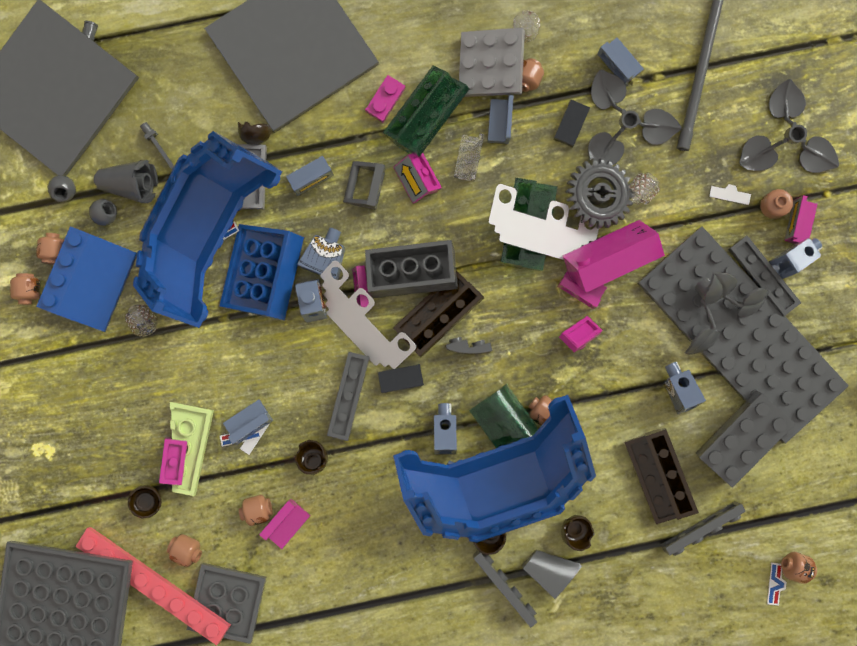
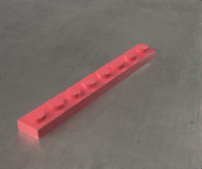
M92 527L86 529L75 546L84 553L132 560L130 585L216 646L230 628V623Z

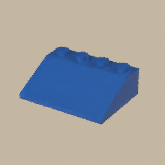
M239 224V231L236 234L219 306L285 321L304 237L286 230Z
M70 226L36 307L106 332L137 253Z

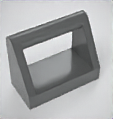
M353 161L343 203L376 210L386 171L385 165ZM360 168L374 171L368 200L353 199Z

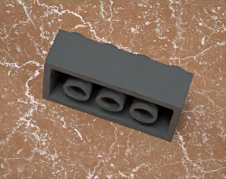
M452 240L365 250L367 289L372 298L458 289L455 252Z
M756 390L707 440L696 454L733 488L795 423L762 393Z

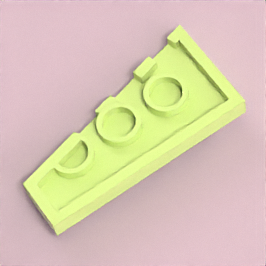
M170 402L172 439L188 441L182 485L172 484V492L195 496L214 410Z

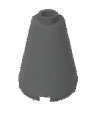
M140 160L99 169L94 175V184L101 191L140 203H150L156 193H153L154 186L158 187V177L153 164H149L148 160Z

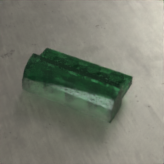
M433 65L384 130V135L406 153L410 152L420 157L470 90L467 84L452 78L448 72Z
M515 178L514 189L517 195L513 210L546 220L549 204L551 201H555L558 186L540 184L534 180ZM504 243L500 263L513 268L543 272L546 255Z
M507 384L469 410L496 448L514 443L522 438L531 437L539 429Z

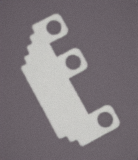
M499 184L496 187L489 224L495 225L494 231L500 234L499 240L501 242L564 260L563 255L580 248L581 245L588 244L589 241L597 239L599 229L596 228V225L591 230L587 229L584 223H581L583 215H581L578 230L566 227L569 213L568 205L551 201L546 220L513 210L517 195L514 188ZM504 189L510 191L512 195L511 201L507 204L499 200V193ZM555 206H560L564 210V216L560 220H556L552 216V209Z
M332 261L320 275L324 280L322 286L326 290L324 296L328 300L325 303L329 308L327 315L366 356L370 357L369 360L377 366L381 363L384 367L390 365L395 369L416 349L415 343L403 332L399 333L389 342L365 317V314L375 304L373 298L362 288H359L348 298L339 287L348 279L349 274L338 261ZM333 267H338L342 270L343 278L341 280H336L332 277L331 269ZM363 294L368 298L369 304L367 307L358 305L356 300L358 295ZM404 338L410 343L408 351H402L398 347L399 339Z

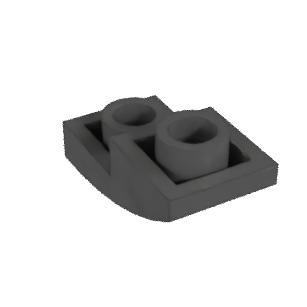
M462 337L450 339V344L446 345L447 350L461 354H481L492 351L491 343L485 344V340L473 342V347L469 348L468 341H462Z

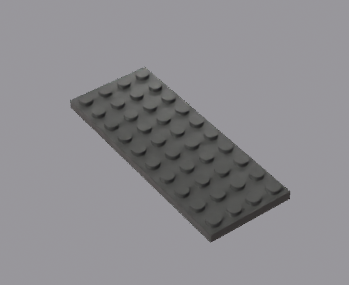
M703 226L697 229L637 283L691 343L698 333L705 328L711 327L704 305L700 302L702 297L695 290L699 281L704 278L711 280L712 272H722L734 276L737 279V285L728 296L737 302H743L747 294L759 288ZM768 297L757 312L747 317L738 316L737 311L740 307L735 306L725 298L720 299L714 304H708L716 324L715 330H718L720 335L714 345L701 352V354L744 401L757 390L795 423L780 439L782 443L786 444L849 386L795 326L779 312Z

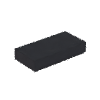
M570 100L554 140L573 148L590 107Z
M420 364L378 372L381 393L424 385Z

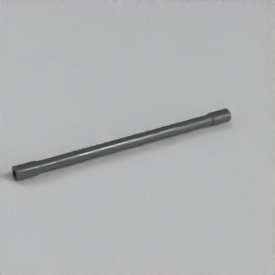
M724 0L712 1L687 111L677 144V149L680 151H689L695 119Z

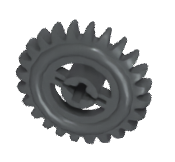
M603 158L599 159L598 162L596 159H591L590 163L587 161L583 162V167H576L578 173L570 174L574 180L567 182L572 188L565 192L572 194V197L566 201L574 202L569 210H578L574 217L583 215L581 223L589 219V227H592L595 223L597 229H600L603 223L605 228H609L611 223L612 225H617L618 219L624 220V214L630 212L627 206L633 205L629 198L634 197V194L629 192L630 184L627 183L630 177H624L626 171H619V164L613 167L611 160L607 161L606 164ZM594 178H603L611 183L614 190H611L607 183H598L591 188L587 187ZM614 198L612 204L607 208L601 209L594 206Z

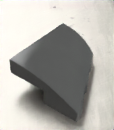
M537 549L521 565L554 599L560 595L582 567L578 562H572L556 555L553 556Z

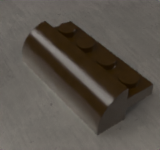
M457 270L458 289L431 292L393 327L398 334L401 332L405 333L415 343L416 349L414 351L420 358L484 299V296ZM403 338V340L410 346L408 340Z
M666 428L653 430L624 442L656 525L699 513Z

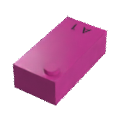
M638 220L563 255V259L570 278L587 293L665 256L658 232Z

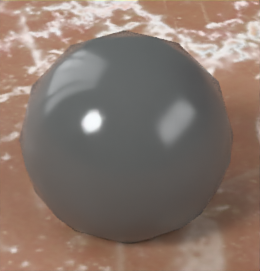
M55 176L47 185L50 197L57 202L70 201L76 193L73 180L67 176Z
M99 199L94 201L89 207V215L95 224L101 226L110 225L117 217V209L111 201Z

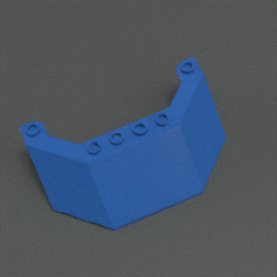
M214 131L208 134L206 142L200 141L193 146L188 156L183 154L178 158L140 232L139 240L143 242L142 251L139 250L137 252L136 259L139 274L133 281L134 288L152 312L200 328L202 322L208 316L207 306L202 301L205 272L212 265L213 257L217 249L222 246L227 230L232 227L237 211L242 208L244 198L262 185L268 189L276 186L280 181L282 173L281 170Z
M569 396L557 397L548 405L550 416L533 436L522 438L514 443L499 446L496 449L479 453L464 460H458L453 464L445 465L422 461L418 453L411 450H405L393 455L403 501L424 536H432L433 533L442 534L443 538L458 540L460 537H467L470 542H480L561 514L565 510L564 505L568 500H574L583 491L582 486L586 481L591 482L596 477L586 437Z

